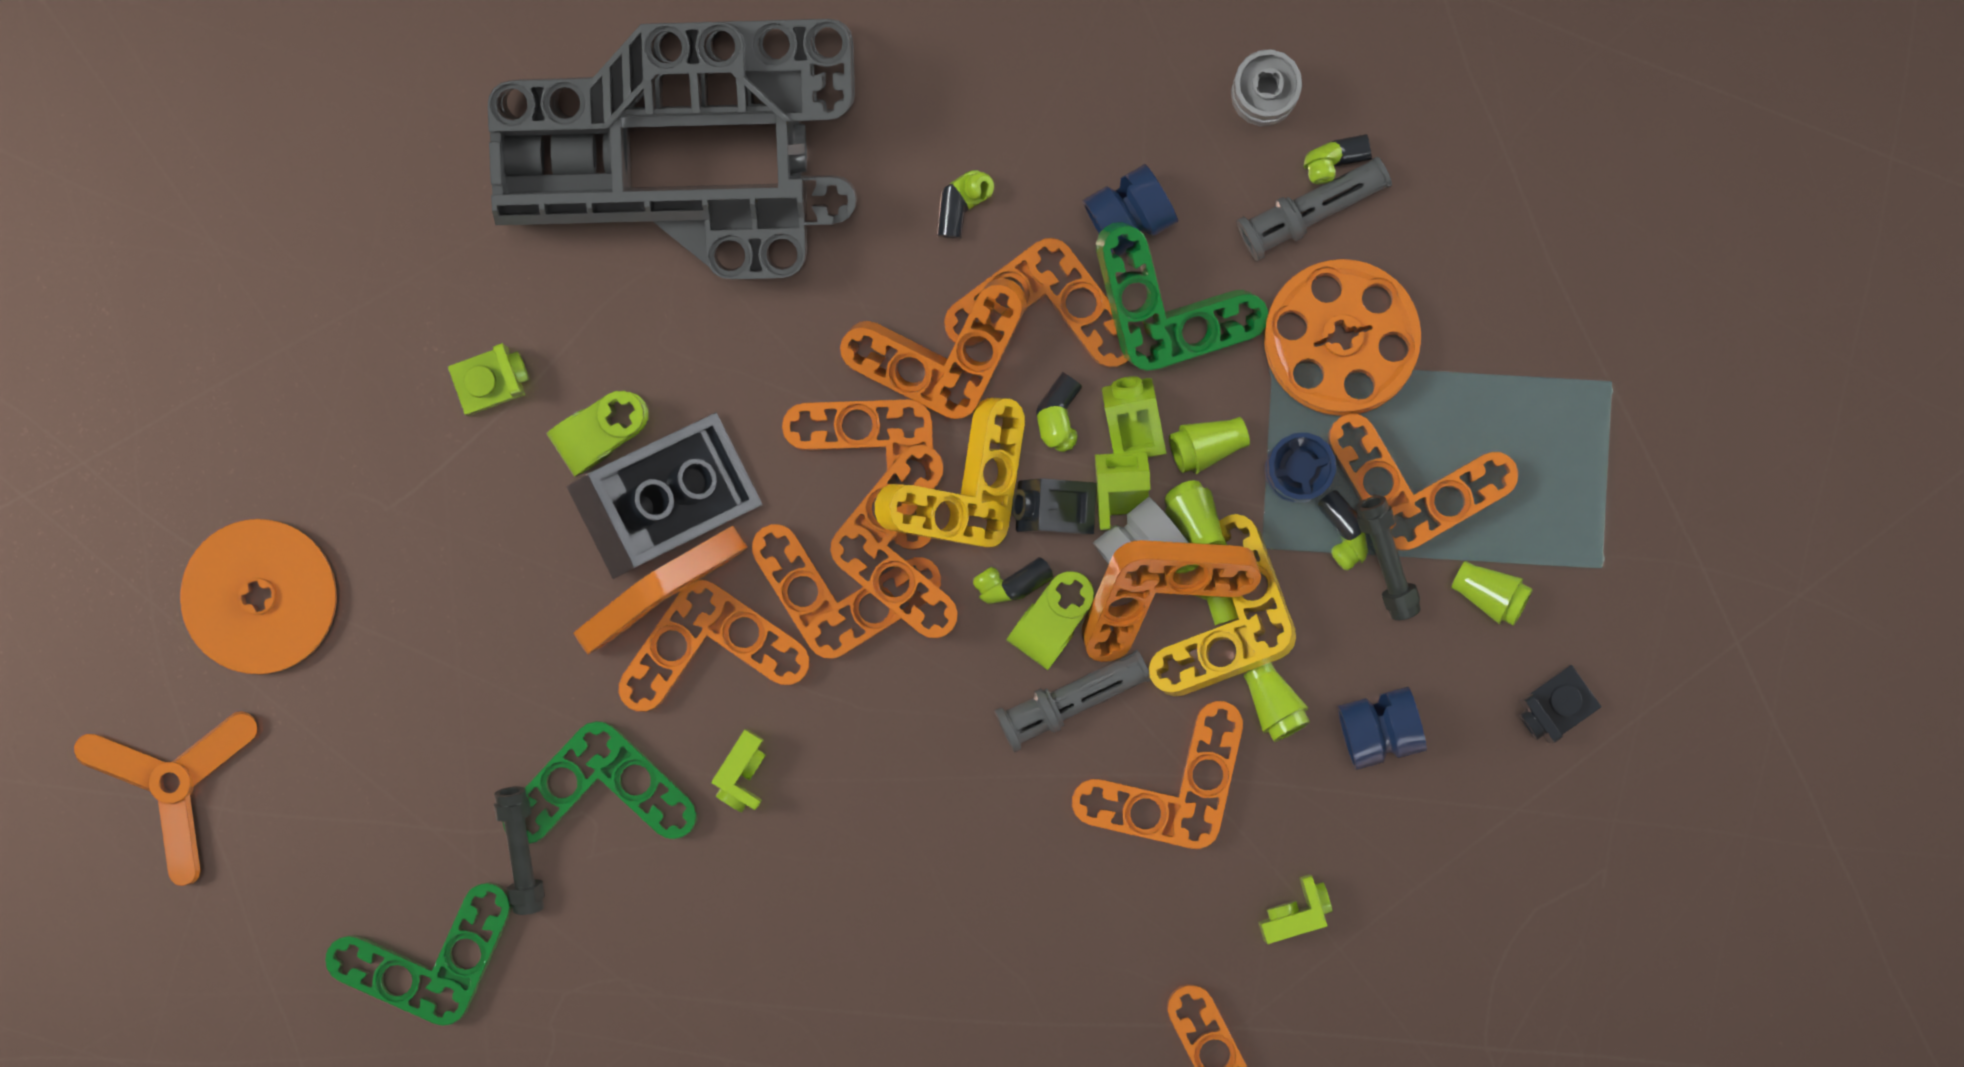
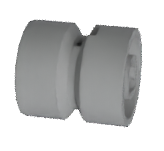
M1260 50L1247 56L1238 67L1231 88L1232 104L1236 112L1246 122L1260 127L1273 126L1285 120L1299 99L1302 89L1301 72L1295 61L1285 53L1276 50Z
M1148 497L1127 514L1126 526H1112L1111 530L1101 535L1093 542V545L1109 564L1115 551L1131 541L1188 542L1163 510Z

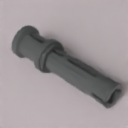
M1375 157L1372 161L1294 200L1290 197H1281L1275 201V207L1249 220L1244 216L1236 221L1249 252L1256 261H1259L1265 257V251L1291 238L1294 241L1302 239L1307 233V227L1348 208L1384 188L1391 187L1392 181L1382 160L1379 157ZM1357 184L1356 187H1354V188H1352V189H1350V190H1348V191H1346V192H1344V193H1342V194H1340V195H1338V196H1336V197H1334V198H1332V199H1330V200H1328V201L1322 203L1323 201H1325V200H1327V199H1329V198H1331V197H1333V196H1335V195H1337V194H1339V193H1341V192H1343V191H1345V190L1349 189L1350 187H1352V186H1354V185Z
M1135 650L1132 654L1090 672L1086 676L1052 692H1049L1047 688L1044 690L1040 688L1034 691L1033 698L1008 710L1000 707L994 710L1010 747L1015 753L1021 750V743L1049 730L1053 733L1061 731V727L1065 726L1064 720L1099 703H1103L1145 681H1151L1149 670L1140 652Z

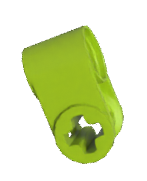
M614 391L588 408L582 409L566 418L546 434L574 477H577L610 456L615 449L638 435L646 427L649 419V410L645 401L639 395L627 391ZM617 402L621 405L634 406L635 411L629 415L632 422L629 427L623 423L613 424L611 418L617 414L614 407Z
M1067 571L1058 574L1050 582L1036 603L1031 604L1006 641L1043 668L1049 670L1075 634L1073 631L1091 607L1094 600V588L1091 581L1079 572ZM1075 580L1079 581L1083 585L1080 595L1085 598L1084 603L1081 606L1073 603L1067 609L1059 604L1062 594L1057 591L1058 586L1062 582L1066 585H1071Z

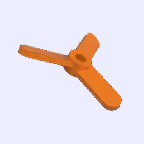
M243 711L235 712L172 762H163L95 734L81 736L74 745V753L76 759L82 765L150 791L154 798L158 800L168 875L174 884L185 886L196 882L200 875L190 795L198 782L255 737L257 724L251 714ZM169 773L176 774L180 781L179 787L175 792L168 791L164 785V779Z

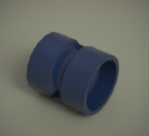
M1146 164L1121 177L1120 188L1114 190L1106 186L1082 200L1084 208L1098 234L1111 223L1124 222L1137 228L1142 233L1146 232L1155 236L1179 221L1162 186ZM1122 235L1117 237L1118 245L1115 248H1111V253L1118 256L1123 255L1128 247L1133 246V241L1127 240Z
M1308 432L1293 433L1282 438L1268 453L1264 465L1265 480L1270 490L1281 500L1290 503H1307L1323 494L1332 484L1336 473V457L1330 445L1320 436Z
M1409 686L1380 694L1378 702L1375 704L1364 698L1337 706L1343 736L1355 770L1384 763L1387 753H1392L1397 758H1402L1427 751L1420 715Z

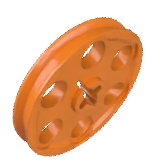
M1349 259L1328 260L1300 271L1278 292L1267 317L1264 332L1265 353L1275 379L1283 390L1298 403L1316 412L1328 415L1361 414L1376 409L1388 402L1408 381L1420 352V321L1409 294L1387 272L1361 261ZM1322 276L1334 278L1340 285V296L1333 302L1328 303L1316 299L1311 289L1315 279ZM1372 287L1385 289L1391 297L1390 308L1379 314L1367 310L1362 301V295L1367 289ZM1290 313L1301 316L1306 323V333L1297 340L1283 338L1277 329V322L1283 315ZM1342 325L1345 332H1359L1358 336L1351 339L1350 349L1343 350L1340 343H1326L1327 339L1334 336L1335 326ZM1367 328H1370V329H1371V330L1366 331V332H1364V331L1360 332L1361 330H1364V329H1367ZM1388 335L1401 337L1408 346L1407 356L1397 362L1384 359L1379 352L1380 340ZM1319 343H1321V344H1322V343H1325L1324 345H1321V346H1318V347H1315V346H1314V345L1319 344ZM1307 361L1318 365L1323 374L1322 382L1317 387L1311 389L1299 386L1293 376V371L1298 364ZM1357 372L1366 374L1373 382V393L1365 399L1358 400L1352 398L1344 388V381L1347 376Z

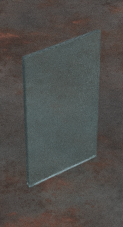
M1300 363L1293 371L1294 380L1303 388H1315L1323 380L1322 370L1316 364ZM1270 369L1271 390L1267 456L1282 438L1293 433L1308 432L1320 436L1328 443V432L1332 424L1341 416L1316 412L1298 403L1283 390ZM1413 370L1406 384L1392 399L1376 409L1359 414L1372 423L1413 495L1476 458L1490 452H1502L1510 456L1518 469V482L1508 495L1416 548L1407 551L1397 550L1399 557L1601 569L1605 560L1603 545L1611 396L1613 394L1612 381ZM1352 373L1344 381V388L1347 394L1354 399H1365L1373 393V382L1364 373ZM1348 424L1341 426L1344 435L1338 440L1339 445L1342 448L1351 446L1359 457V460L1349 462L1354 472L1367 461L1380 458L1375 448L1369 454H1365L1360 445V440L1366 435L1361 427L1353 430ZM1337 460L1336 473L1332 484L1323 494L1307 503H1290L1281 500L1270 490L1265 480L1262 537L1266 549L1331 553L1332 548L1343 541L1336 528L1317 507L1325 495L1337 490L1357 513L1356 505L1360 500ZM1490 461L1484 464L1486 469L1484 476L1471 483L1468 473L1460 476V479L1471 489L1474 504H1478L1483 500L1476 493L1481 488L1489 484H1494L1498 490L1504 487L1501 478L1507 474V471L1503 465L1493 467ZM1382 468L1370 469L1363 478L1364 488L1371 496H1386L1392 488L1393 481L1391 475ZM1443 487L1437 491L1434 504L1440 514L1452 517L1461 511L1463 497L1457 489ZM1422 498L1415 502V505L1421 510L1420 513L1408 519H1404L1400 513L1394 516L1396 525L1390 529L1394 538L1404 536L1408 542L1414 539L1412 529L1426 520L1429 524V530L1438 527V524L1427 514ZM1365 533L1369 551L1368 555L1377 556L1370 534Z

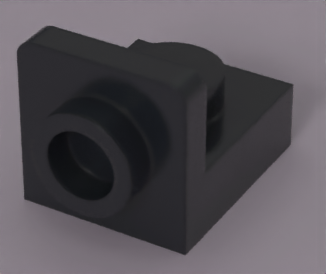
M1043 478L1019 480L1012 503V513L1016 519V531L1078 535L1094 534L1096 483Z
M1572 665L1566 666L1518 700L1525 709L1519 715L1525 727L1536 740L1544 736L1548 743L1557 742L1563 738L1562 735L1602 707Z

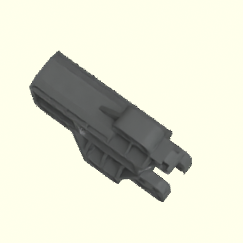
M834 19L640 24L594 77L518 79L500 83L492 90L488 99L490 178L492 185L491 203L495 225L653 221L721 278L765 279L785 278L794 275L806 261L807 225H828L843 222L850 217L856 208V189L844 177L836 175H801L802 172L807 171L806 128L804 124H800V121L835 119L847 112L854 103V41L851 31L847 25ZM826 27L838 31L842 38V48L832 58L821 55L815 46L816 35ZM772 29H780L789 39V50L781 59L770 57L764 50V37ZM722 30L729 33L735 42L734 53L727 60L720 58L715 53L713 47L714 38ZM670 32L677 35L682 44L681 54L675 61L668 59L662 50V41ZM844 63V74L841 72L833 73V87L835 90H843L844 98L835 102L833 110L827 109L826 101L818 100L816 95L817 91L826 87V72L816 75L815 64L829 67ZM731 72L736 77L738 104L708 105V73ZM666 74H689L691 106H663V77ZM565 88L574 90L580 99V108L574 116H568L559 106V95ZM514 89L522 92L527 99V110L522 117L513 115L507 106V98ZM753 94L764 104H753ZM644 98L645 107H635ZM776 124L778 183L632 187L629 127ZM595 134H604L603 159L605 173H596L597 151ZM543 135H552L551 165L553 175H544L545 149ZM806 180H816V187L811 196H823L828 192L829 186L834 185L837 186L838 194L847 195L848 203L840 205L838 214L829 213V207L826 204H813L812 208L817 216V220H806ZM787 239L792 242L797 249L796 262L788 267H779L774 264L768 253L769 246L773 241ZM723 241H736L743 247L745 261L740 267L734 269L726 268L718 260L717 249Z

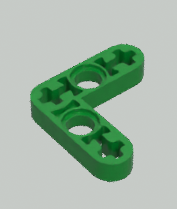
M1124 222L1111 223L1099 233L1096 241V252L1120 348L1124 357L1136 367L1146 371L1163 368L1250 340L1260 335L1266 328L1268 309L1265 302L1255 294L1242 289L1233 290L1165 312L1148 242L1144 234L1137 228ZM1122 235L1127 240L1133 241V246L1126 249L1128 265L1135 269L1140 267V271L1126 272L1122 258L1111 253V248H1115L1118 245V236ZM1116 272H1122V274H1120L1117 277L1115 275ZM1132 283H1142L1147 290L1145 303L1136 310L1125 309L1122 304L1123 291ZM1241 303L1253 309V313L1246 316V325L1244 326L1235 320L1219 324L1217 317L1213 313L1217 310V314L1223 318L1235 316L1239 313V304ZM1201 316L1207 324L1205 336L1197 343L1190 344L1185 342L1182 336L1184 324L1192 317ZM1143 321L1146 334L1157 340V344L1150 347V356L1146 357L1141 352L1136 351L1135 347L1143 344L1141 330L1134 324L1128 326V322ZM1220 326L1224 331L1223 334L1220 332Z
M591 722L580 728L525 787L531 810L540 801L531 796V793L536 788L539 789V792L546 801L559 807L554 816H552L548 808H545L536 817L535 822L540 828L536 833L527 830L529 844L543 839L599 779L656 833L664 838L676 839L684 837L693 830L697 823L698 812L692 799L621 732L606 722ZM590 732L596 736L606 732L610 736L606 745L611 752L607 757L596 754L586 763L588 767L595 770L587 778L581 766L567 759L566 756L573 749L578 758L581 757L590 746L589 742L585 739ZM631 765H641L650 774V786L641 795H631L622 786V774ZM561 767L573 771L577 778L576 790L566 798L555 796L550 791L548 785L551 773ZM660 783H663L669 789V792L660 796L668 805L675 806L681 802L686 807L682 816L687 823L683 828L676 824L669 828L664 827L661 822L666 815L656 804L651 806L649 813L641 806L643 802L655 795Z
M491 882L479 884L469 890L433 968L356 935L341 937L330 945L325 957L326 968L330 975L339 982L426 1021L441 1026L453 1024L463 1018L468 1011L511 915L512 905L509 904L508 892L501 885ZM489 892H493L497 895L495 904L501 907V912L499 915L491 914L486 918L482 930L492 931L490 939L487 940L486 937L477 931L462 929V925L465 919L471 925L476 924L481 911L477 905H474L476 897L484 898ZM470 939L477 943L481 956L476 966L465 969L454 962L452 950L457 941ZM352 945H355L359 948L357 957L370 964L375 963L376 954L384 958L374 971L372 985L364 981L370 974L369 971L361 967H354L348 973L342 970L344 961L337 957L339 950L347 951ZM391 966H403L411 974V987L403 995L392 994L384 986V974ZM423 975L431 978V982L425 989L440 994L447 987L451 988L454 991L452 999L459 1003L458 1009H449L443 1015H440L436 1012L438 1003L425 996L421 997L420 1006L413 1004L411 1000L421 989Z

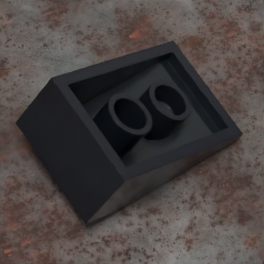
M717 412L587 473L566 486L613 579L763 505Z

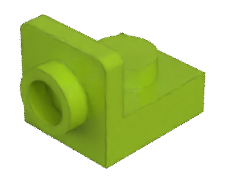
M503 343L493 346L491 351L447 366L466 416L525 395L521 383L528 381L529 376L519 351L510 353L508 346Z
M1123 377L1117 379L1111 385L1103 387L1102 395L1113 453L1147 451V457L1167 454L1152 378Z
M748 729L743 731L711 782L720 788L716 797L741 813L746 805L756 810L762 799L738 785L737 782L741 776L750 781L766 756L765 753L758 749L764 739Z
M1310 874L1299 877L1308 907L1299 909L1297 901H1292L1267 909L1269 918L1258 921L1263 940L1266 944L1327 927L1324 914L1331 913L1333 910L1324 882L1315 884Z

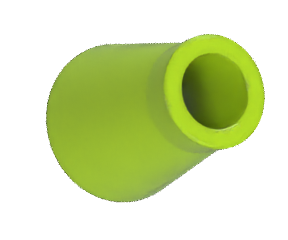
M1237 417L1224 421L1180 425L1178 432L1169 435V444L1174 461L1180 472L1193 471L1195 474H1198L1237 450L1248 447L1250 445V438L1243 419Z
M1192 480L1175 486L1167 493L1164 500L1167 506L1165 514L1189 543L1227 545L1222 535L1213 494L1210 489L1203 487L1201 482Z
M1464 561L1451 586L1452 589L1464 595L1499 625L1502 621H1505L1513 626L1521 616L1533 591L1532 588L1522 584L1523 578L1475 566L1467 561Z
M1272 663L1257 667L1244 674L1243 677L1249 686L1263 733L1269 732L1274 742L1281 741L1295 734L1310 723L1305 713L1309 708L1278 674Z

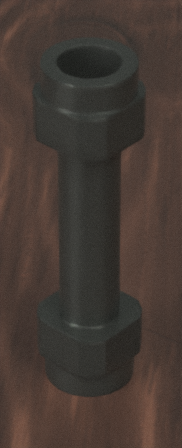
M1384 496L1369 497L1356 505L1357 521L1361 532L1370 534L1387 586V590L1381 594L1385 608L1389 610L1393 620H1406L1414 617L1421 611L1419 604L1421 599L1416 584L1407 583L1390 530V527L1396 523L1391 506H1388Z
M513 786L503 788L494 793L496 803L493 805L496 821L504 822L514 881V883L507 887L509 904L512 905L513 913L533 914L544 908L543 898L545 895L542 880L534 879L525 818L532 814L529 797L526 796L524 787Z

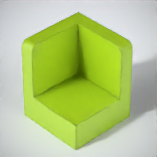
M1147 451L1095 455L1097 509L1100 530H1111L1110 515L1128 514L1149 497V490L1151 488Z

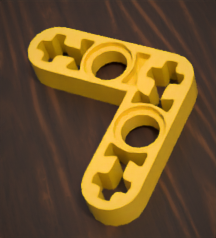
M986 398L980 401L972 417L961 494L914 485L889 484L882 488L875 501V515L880 525L890 531L971 546L995 547L1000 544L1007 535L1025 426V416L1022 407L1010 398ZM996 415L1003 418L1001 427L995 425ZM990 442L1000 444V448L989 449ZM993 458L998 467V475L996 481L991 486H988L983 476V470L987 461ZM898 502L918 506L916 515L897 512ZM945 502L950 511V518L945 528L940 530L935 522V511L940 503ZM969 516L986 519V529L968 526Z
M1233 514L1219 520L1222 535L1227 542L1231 539L1230 530L1238 527L1243 534L1250 533V537L1243 540V546L1253 551L1255 558L1259 555L1260 561L1257 564L1260 574L1264 575L1267 579V592L1263 597L1254 601L1246 600L1242 596L1231 597L1239 617L1238 620L1167 646L1154 655L1149 666L1150 679L1158 689L1167 695L1175 697L1186 695L1279 660L1288 655L1295 645V627L1263 537L1257 526L1246 516ZM1276 603L1277 609L1266 610ZM1266 610L1270 622L1277 629L1284 628V632L1277 636L1278 645L1270 647L1265 641H1258V637L1265 634V628L1262 619L1257 614L1249 619V612ZM1218 640H1231L1236 646V656L1232 663L1225 667L1212 665L1209 660L1211 646ZM1195 649H1197L1198 660L1207 671L1206 674L1200 676L1199 670L1194 666L1180 672L1181 681L1177 684H1174L1169 678H1162V674L1169 670L1167 662L1172 659L1180 665L1195 662L1194 657L1190 654Z

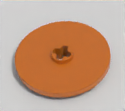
M250 519L235 522L210 535L201 543L190 558L185 568L180 589L183 620L196 645L204 654L219 665L247 674L280 672L306 659L326 637L334 619L337 603L334 574L326 556L318 545L300 530L288 524L267 519ZM258 582L260 588L270 589L272 597L264 601L265 609L259 611L257 605L247 604L246 596L253 593L252 584Z

